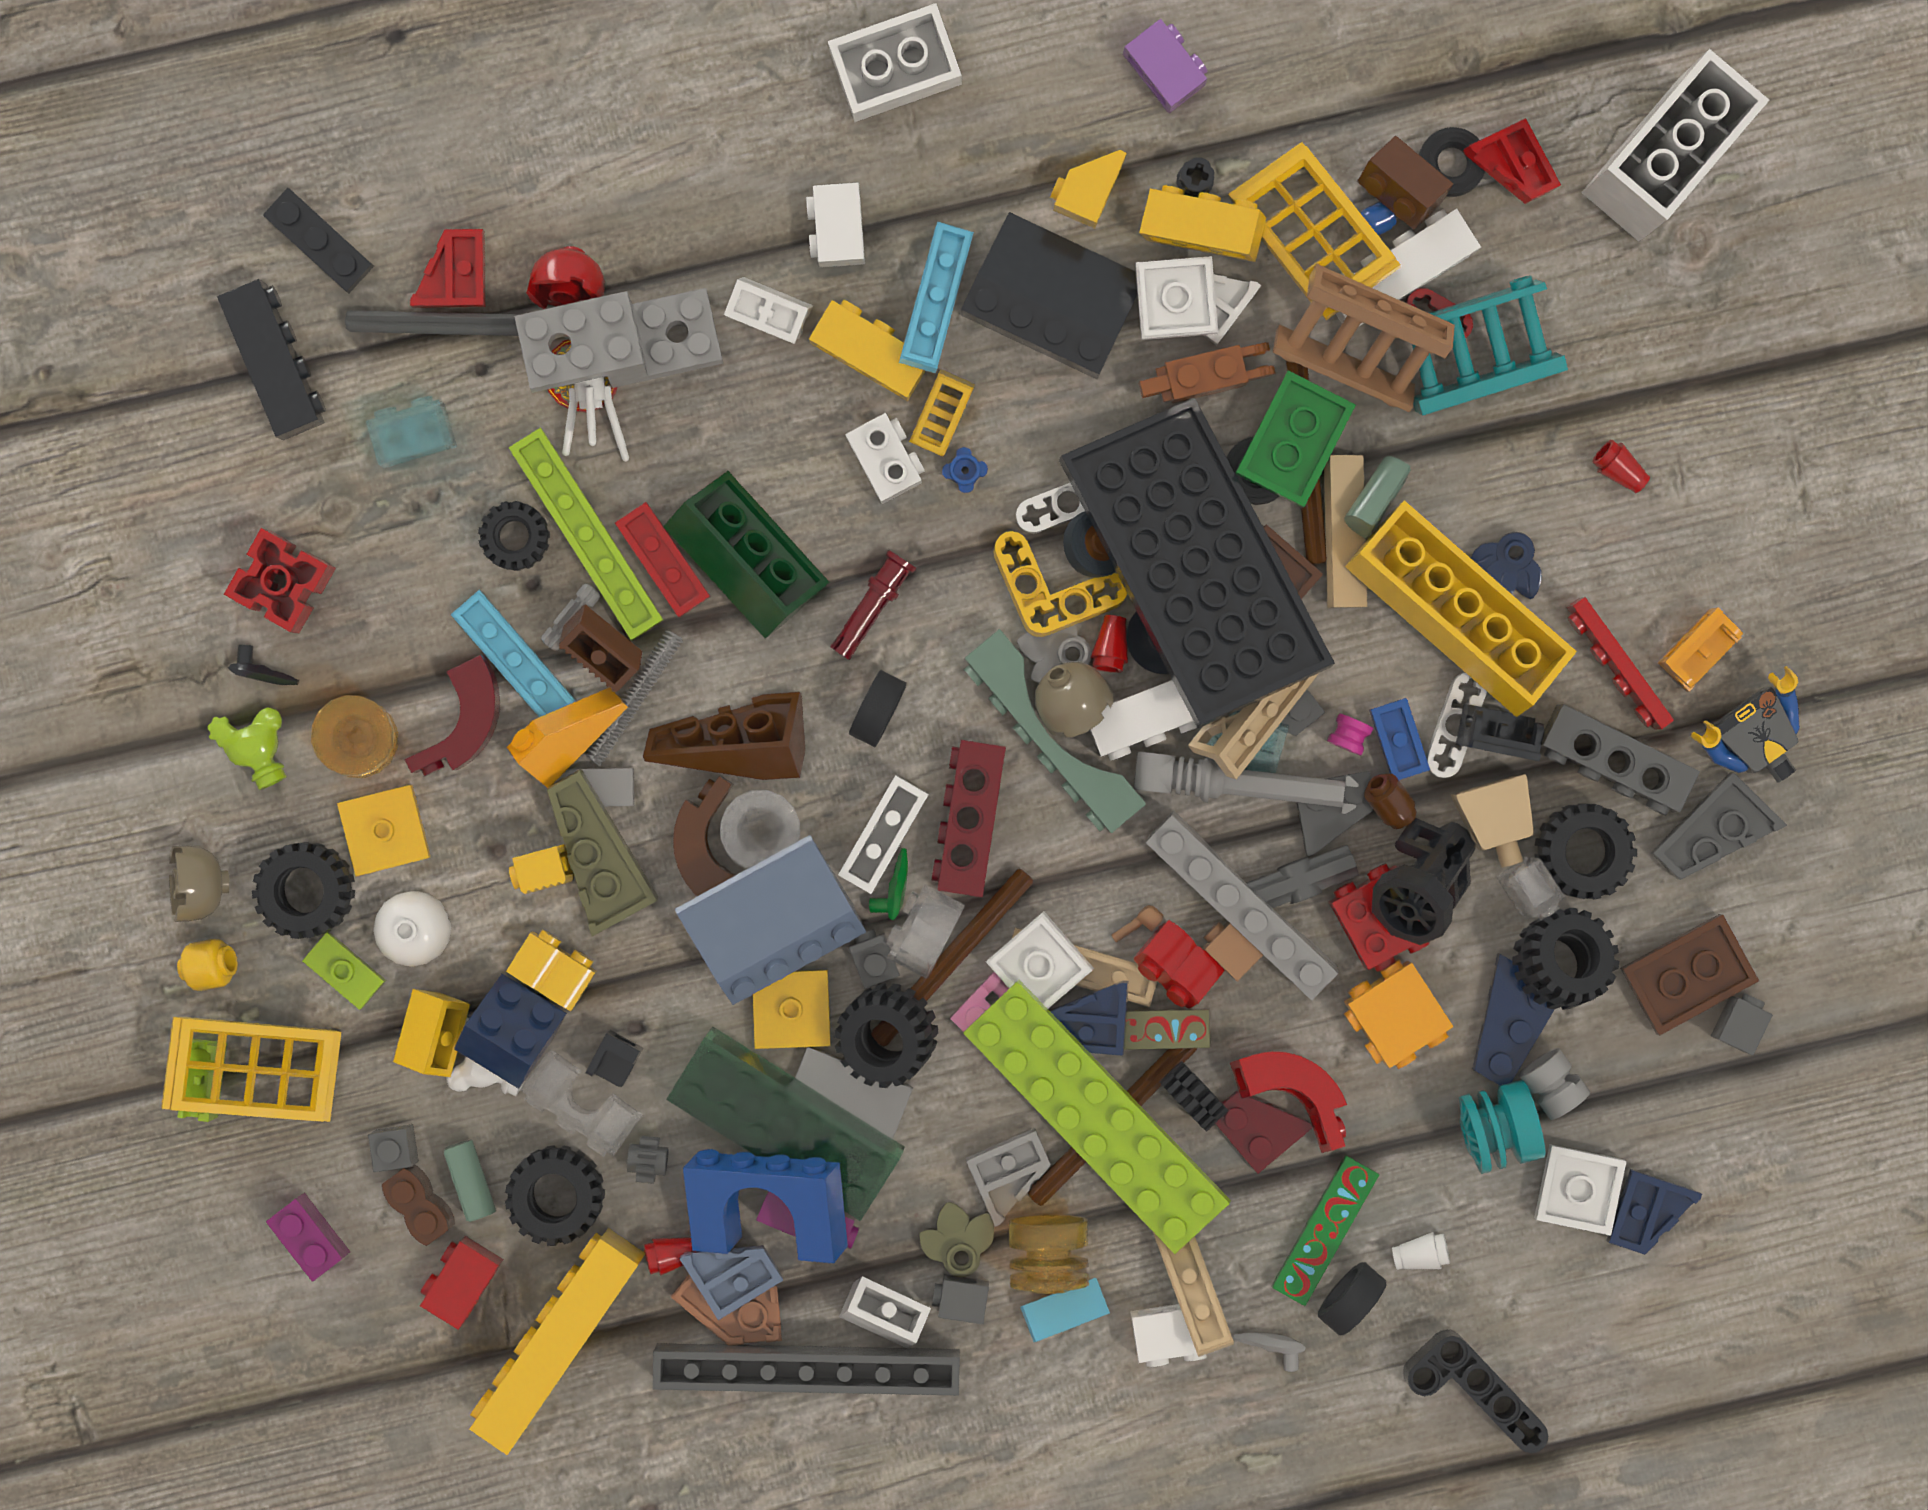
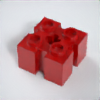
M261 528L246 553L254 561L248 570L237 569L223 595L250 610L260 611L263 606L268 608L264 618L289 632L299 634L314 607L306 603L312 592L323 593L336 567L302 550L298 557L293 555L292 553L297 545L270 530ZM285 573L286 586L284 588L280 587V590L277 591L278 583L274 581V578L277 574L283 576Z

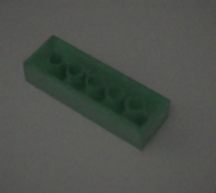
M713 1026L704 1037L666 1099L755 1156L771 1157L774 1155H786L789 1159L800 1160L818 1157L823 1158L826 1162H839L844 1211L859 1221L862 1220L899 1162L905 1146Z

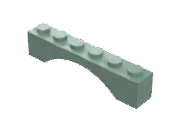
M1000 629L964 658L969 664L964 668V671L977 686L983 682L993 693L988 699L1002 716L1006 712L1013 716L1018 723L1012 728L1026 744L1032 740L1042 751L1037 758L1051 774L1056 769L1066 780L1061 786L1076 803L1082 799L1091 810L1085 815L1099 832L1106 827L1110 833H1113L1146 805L1123 775L1102 771L1081 762L1062 749L1049 736L1038 720L1028 696L1024 677V657Z

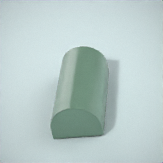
M1392 456L1384 457L1346 514L1344 520L1348 527L1365 539L1369 538L1405 484L1411 471V466Z
M466 1140L446 1147L443 1153L466 1221L472 1222L495 1213L496 1208L473 1140Z

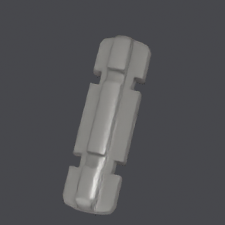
M584 584L576 593L578 597L575 600H570L553 621L555 624L553 628L549 627L542 635V642L552 650L556 651L559 649L562 629L568 620L583 605L586 604L588 607H593L600 599V593L591 585Z

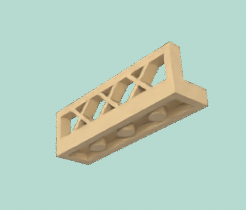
M1318 674L1250 704L1230 717L1229 715L1203 726L1189 743V748L1193 753L1214 759L1227 777L1237 780ZM1222 733L1214 746L1207 745L1212 736Z

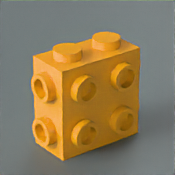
M1398 959L1393 965L1381 970L1382 977L1375 982L1369 984L1368 980H1365L1349 990L1348 993L1351 997L1344 1001L1349 1010L1343 1014L1353 1030L1358 1032L1362 1029L1370 1041L1364 1046L1376 1064L1383 1061L1384 1065L1388 1068L1395 1065L1397 1069H1400L1417 1058L1414 1052L1425 1045L1433 1048L1449 1037L1447 1031L1453 1028V1025L1413 963L1409 961L1401 963Z

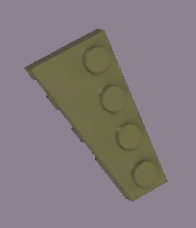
M579 769L548 786L549 799L560 835L565 843L568 853L567 858L576 879L579 897L587 915L591 936L593 937L656 902L658 895L583 770Z

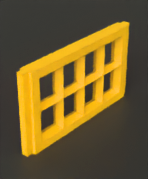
M1303 142L1228 194L1233 204H1235L1237 199L1255 202L1275 187L1288 203L1286 208L1265 222L1261 240L1306 297L1310 274L1316 264L1325 267L1334 261L1346 277L1371 288L1401 268V264L1397 261L1394 254ZM1305 167L1318 185L1297 200H1294L1281 182ZM1324 191L1338 209L1314 225L1300 207ZM1295 212L1308 230L1285 246L1271 228ZM1343 215L1357 234L1336 249H1333L1320 231ZM1314 236L1327 255L1304 271L1290 252ZM1363 240L1377 258L1353 274L1339 256ZM1328 307L1321 316L1328 320L1339 311Z
M173 1016L161 1108L175 1111L330 1122L342 1032L329 1029ZM194 1032L218 1034L215 1063L190 1061ZM227 1035L252 1037L248 1065L224 1063ZM261 1038L285 1040L282 1068L257 1066ZM294 1041L318 1043L314 1071L290 1069ZM189 1068L214 1070L210 1099L185 1097ZM223 1071L247 1073L244 1101L219 1099ZM256 1074L280 1076L277 1104L253 1102ZM289 1076L313 1078L310 1106L286 1105Z

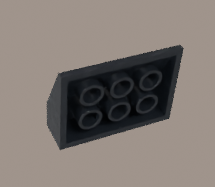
M1009 212L961 308V316L1098 380L1138 295L1136 271Z

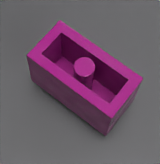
M305 1192L266 1221L267 1225L312 1282L351 1252Z

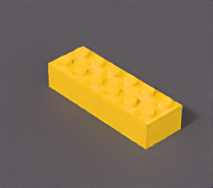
M1405 500L1385 518L1345 566L1516 717L1537 702L1577 652Z
M610 1228L606 1230L603 1236L598 1233L594 1234L579 1255V1258L584 1260L582 1266L579 1267L574 1263L557 1287L562 1292L560 1298L552 1295L535 1319V1321L541 1324L538 1330L531 1326L513 1351L519 1356L518 1359L515 1361L510 1357L491 1383L497 1387L496 1391L493 1392L488 1388L471 1412L470 1416L476 1420L469 1430L504 1454H509L645 1255L642 1250Z

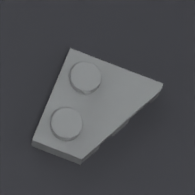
M1035 1128L966 1158L968 1167L995 1227L1005 1220V1216L1013 1206L1022 1200L1030 1190V1186L1051 1165Z

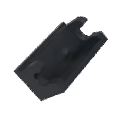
M1464 704L1455 745L1540 762L1544 724L1535 723L1536 718L1522 715L1516 717L1512 713Z

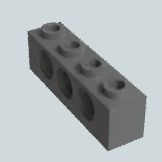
M1564 704L1556 705L1544 729L1541 748L1546 751L1543 756L1561 765H1564L1566 760L1580 766L1577 773L1595 782H1598L1600 777L1614 783L1611 788L1613 791L1630 799L1633 798L1634 794H1637L1648 800L1645 805L1646 807L1665 816L1668 811L1681 812L1700 771ZM1581 734L1586 735L1591 742V748L1584 756L1579 755L1574 749V741ZM1614 751L1620 752L1625 759L1623 769L1617 773L1613 772L1608 765V758ZM1648 768H1653L1659 776L1657 785L1652 789L1646 788L1642 781L1643 773Z

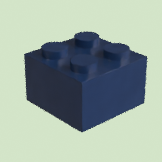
M501 974L465 1024L454 1050L519 1089L555 1037L567 1013L504 974Z

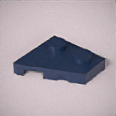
M1630 1169L1616 1210L1612 1233L1608 1235L1606 1241L1646 1255L1658 1243L1659 1237L1664 1232H1669L1679 1222L1678 1218L1693 1203L1697 1204L1701 1200L1702 1193Z

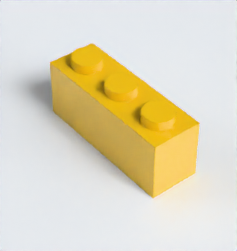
M1167 185L1162 187V191L1150 188L1139 232L1147 241L1256 262L1266 222L1265 215L1261 210L1257 209L1258 205L1256 203L1239 199L1235 200V204L1220 202L1221 197L1203 192L1199 193L1198 198L1184 195L1185 191L1183 189Z
M844 299L841 304L832 300L809 338L810 344L908 402L926 371L899 363L904 342L892 336L895 332L892 327L878 319H875L873 324L860 317L863 311Z

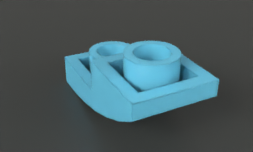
M1097 1278L1090 1279L1020 1307L1033 1342L1048 1338L1110 1313Z

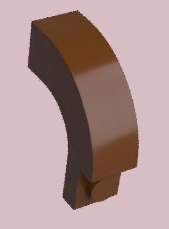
M719 776L716 781L709 779L698 795V798L703 801L700 806L689 799L685 800L674 827L673 848L677 867L685 883L696 896L736 876L714 858L708 843V829L711 820L734 785L723 776Z

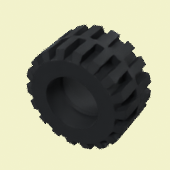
M1578 803L1577 805L1562 807L1563 810L1559 812H1553L1549 816L1550 820L1541 825L1539 830L1542 833L1540 838L1535 839L1534 845L1538 846V854H1534L1535 862L1540 864L1541 869H1539L1542 877L1549 881L1548 884L1553 889H1557L1567 896L1593 900L1600 899L1603 895H1611L1617 892L1615 890L1616 887L1624 886L1628 881L1625 877L1628 872L1633 873L1636 866L1632 864L1633 856L1637 857V848H1633L1632 843L1636 838L1634 833L1629 832L1627 829L1629 824L1626 820L1617 816L1618 813L1612 809L1596 804ZM1580 829L1596 831L1603 839L1605 845V856L1601 865L1595 871L1588 874L1574 871L1566 859L1567 842Z
M303 842L285 845L283 848L269 854L270 857L263 860L258 866L261 868L260 873L255 874L253 882L257 883L256 890H252V899L257 898L258 906L254 908L257 914H263L265 917L262 922L267 927L273 926L276 928L275 933L282 936L289 935L291 936L290 938L294 939L311 938L331 931L332 928L339 926L344 921V915L349 914L352 908L349 904L351 899L355 898L356 890H352L351 882H355L354 876L348 873L346 868L349 865L346 860H341L338 857V852L334 849L325 848L323 844ZM297 868L311 869L322 881L323 898L318 908L312 912H299L287 901L285 883L289 874Z
M1577 908L1559 909L1531 922L1530 926L1521 931L1519 936L1522 939L1516 941L1513 948L1518 952V955L1512 957V964L1517 965L1519 971L1514 973L1517 981L1522 979L1525 983L1522 990L1526 995L1533 993L1535 995L1534 1002L1539 1005L1547 1002V1008L1555 1010L1561 1007L1562 1010H1566L1594 1000L1608 991L1607 986L1613 984L1616 979L1612 972L1619 969L1620 961L1614 959V955L1619 953L1618 945H1612L1610 939L1614 935L1611 930L1604 931L1602 927L1605 923L1600 918L1592 920L1591 912L1583 910L1578 913ZM1557 940L1566 944L1575 955L1577 971L1574 978L1565 974L1555 960L1554 948Z
M886 983L878 984L873 990L871 987L865 990L840 1015L837 1021L840 1025L835 1029L834 1038L840 1039V1041L835 1045L836 1053H843L844 1057L840 1062L844 1068L849 1065L854 1070L850 1075L855 1079L861 1075L865 1078L864 1084L872 1086L877 1081L879 1082V1088H888L893 1082L896 1087L902 1085L907 1079L913 1078L932 1056L931 1053L935 1050L938 1042L934 1039L938 1034V1025L931 1024L936 1016L933 1010L926 1011L924 1007L928 1002L923 997L919 1001L913 997L916 991L908 988L903 992L901 991L900 984L893 983L888 989ZM871 1020H883L892 1024L901 1035L903 1050L891 1051L880 1046L871 1036Z
M555 1145L547 1146L545 1149H538L531 1153L514 1169L510 1175V1182L506 1185L505 1193L508 1194V1199L505 1201L506 1210L510 1209L511 1216L509 1219L512 1225L518 1224L520 1227L518 1232L521 1235H530L533 1237L532 1242L537 1244L544 1241L547 1242V1246H556L561 1242L565 1245L577 1237L580 1238L593 1225L603 1208L602 1201L605 1198V1189H602L604 1181L602 1174H598L595 1170L597 1165L593 1160L589 1162L584 1158L585 1153L580 1150L574 1152L571 1150V1147L564 1145L561 1148H555ZM544 1175H561L574 1186L577 1202L574 1209L567 1215H549L536 1203L534 1187L537 1181Z

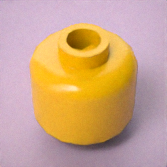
M208 939L188 944L183 949L181 958L177 963L179 977L191 989L196 991L226 986L230 983L238 967L235 951L221 939Z

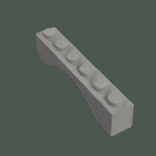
M1174 810L1147 837L1146 844L1308 998L1313 1000L1338 975V966L1310 939L1299 932L1253 891Z

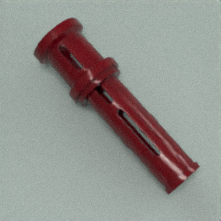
M890 550L887 551V560L875 577L871 576L868 580L867 586L870 588L830 646V648L848 660L852 658L857 647L865 638L889 600L893 602L894 599H897L899 596L897 591L908 574L914 573L917 569Z

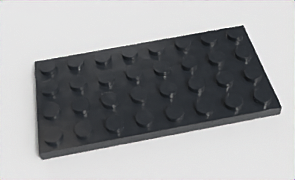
M1195 398L1061 455L1059 462L1197 728L1203 727L1327 670L1335 664Z

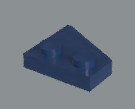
M1120 981L1050 1010L1089 1053L1124 1055L1129 981Z

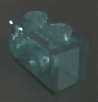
M427 396L411 401V408L397 412L396 407H389L374 412L375 418L367 420L366 425L378 465L388 468L456 448L457 444L445 403L439 399L434 401L432 396Z

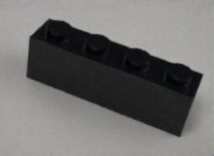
M257 279L217 296L275 437L284 441L324 424L325 422L321 414L326 412L324 402L317 390L311 391L306 379L311 377L310 369L305 358L302 355L297 357L292 343L296 342L297 339L289 321L283 322L277 308L282 307V303L273 285L268 287L265 282Z

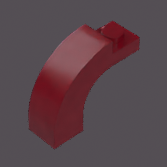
M479 655L447 671L460 701L458 723L446 739L405 759L411 773L422 771L424 777L443 769L445 766L442 761L447 759L452 770H459L473 761L489 743L499 719L500 692L496 676L487 656Z

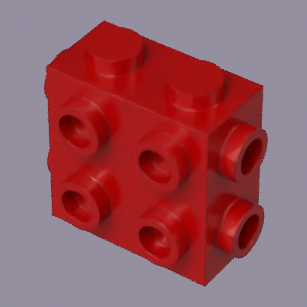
M1387 863L1366 873L1369 879L1355 886L1354 882L1351 881L1334 890L1335 898L1328 901L1363 967L1367 970L1375 968L1376 972L1393 965L1396 962L1394 956L1406 949L1412 954L1430 944V942L1418 945L1392 936L1371 912L1373 887L1382 874L1398 867L1394 865L1389 868Z

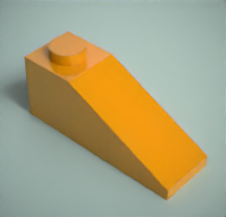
M609 687L532 720L525 728L515 734L507 749L521 767L548 788L628 707L616 692H612V688Z

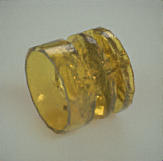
M345 695L329 701L318 711L312 724L311 743L316 756L327 768L349 778H367L380 773L392 762L398 749L399 732L392 716L382 706L362 696ZM358 728H361V734L366 736L367 740L365 743H358L357 748H354V743L349 740L350 733L356 734Z
M1034 1215L1010 1219L1009 1247L1026 1251V1255L1009 1260L1011 1269L1024 1271L1010 1275V1287L1037 1294H1058L1089 1286L1088 1273L1074 1271L1089 1267L1088 1258L1071 1254V1250L1088 1246L1087 1218L1071 1215Z

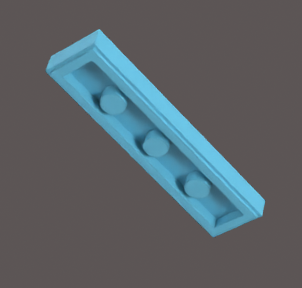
M937 222L899 363L936 373L974 232Z
M478 590L451 614L539 717L576 702L574 697L481 590Z

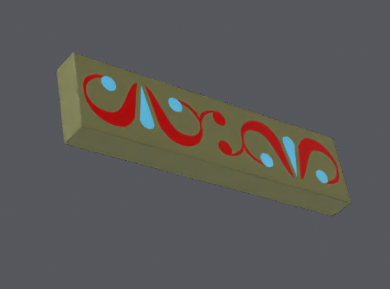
M1210 1008L1127 1011L1125 1050L1211 1047Z

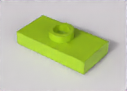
M326 932L302 960V962L359 1010L368 1003L386 981L330 932Z

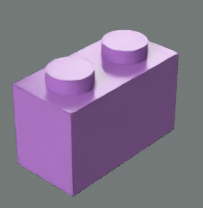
M1159 19L1124 47L1123 55L1170 114L1205 86L1207 77L1204 74L1208 71L1196 54L1190 56L1181 44L1184 43V39L1173 24L1166 26L1162 19Z

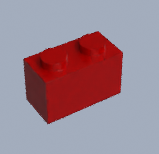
M467 1236L460 1240L458 1244L452 1241L440 1261L445 1263L442 1271L438 1276L432 1273L420 1291L421 1294L425 1295L420 1307L459 1330L504 1259Z

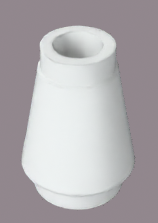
M1431 1232L1397 1247H1392L1397 1270L1442 1269L1441 1265L1450 1264L1444 1234L1435 1235L1434 1232Z

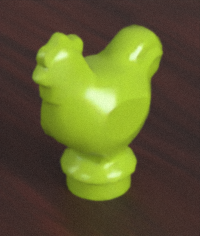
M269 707L260 710L252 724L240 730L230 725L228 718L225 716L213 718L212 723L208 725V730L210 731L209 738L216 740L219 747H223L227 757L235 765L251 767L254 770L251 780L256 783L259 790L268 788L287 778L283 770L284 765L274 762L273 759L279 744L277 731L282 726V717L278 710Z

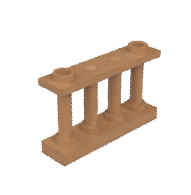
M1316 264L1310 274L1307 298L1311 299L1312 302L1294 331L1282 325L1278 326L1273 353L1281 356L1288 362H1295L1378 398L1389 406L1398 407L1410 412L1413 408L1415 384L1411 380L1429 353H1434L1446 359L1453 348L1455 325ZM1330 307L1347 315V317L1327 346L1308 336L1324 310ZM1360 323H1366L1382 331L1361 361L1343 353V350ZM1400 338L1416 345L1398 374L1393 375L1377 368V365L1394 339Z

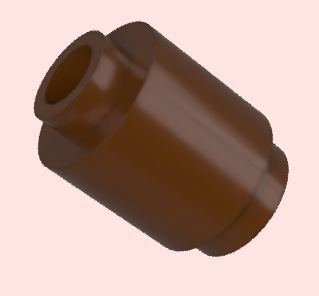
M1379 774L1368 782L1364 797L1385 825L1391 826L1393 829H1401L1408 826L1415 819L1417 814L1415 801L1394 774Z

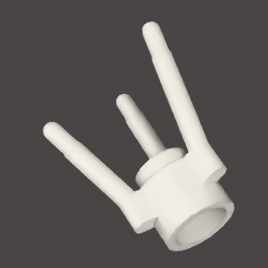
M604 377L574 383V388H569V408L562 450L564 456H568L570 453L578 401L579 409H586L589 444L591 446L596 445L595 408H602L603 400L621 458L625 462L629 460L626 443L612 401L611 386H605Z

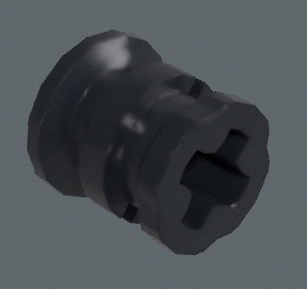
M1195 157L1185 162L1183 167L1180 168L1176 180L1177 187L1185 191L1184 195L1198 198L1200 192L1210 193L1214 185L1215 172L1209 161L1204 158ZM1194 170L1201 171V178L1204 179L1199 182L1198 186L1191 184L1192 178L1188 176L1192 175Z

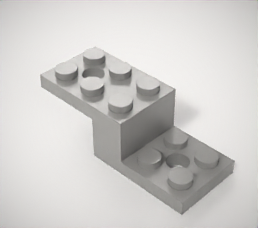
M706 288L635 304L631 303L629 294L625 291L514 316L529 387L532 393L605 376L608 377L612 388L723 364ZM675 325H682L688 329L687 338L679 343L672 342L667 338L668 331ZM559 337H565L571 341V348L564 355H556L550 350L552 342Z

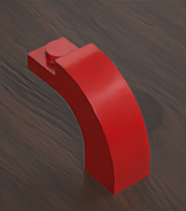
M1273 1051L1254 1054L1230 1062L1242 1099L1271 1090L1286 1092L1297 1098L1307 1110L1321 1153L1346 1146L1343 1139L1346 1137L1345 1126L1339 1116H1335L1334 1109L1346 1106L1347 1103L1338 1085L1320 1066L1299 1055Z

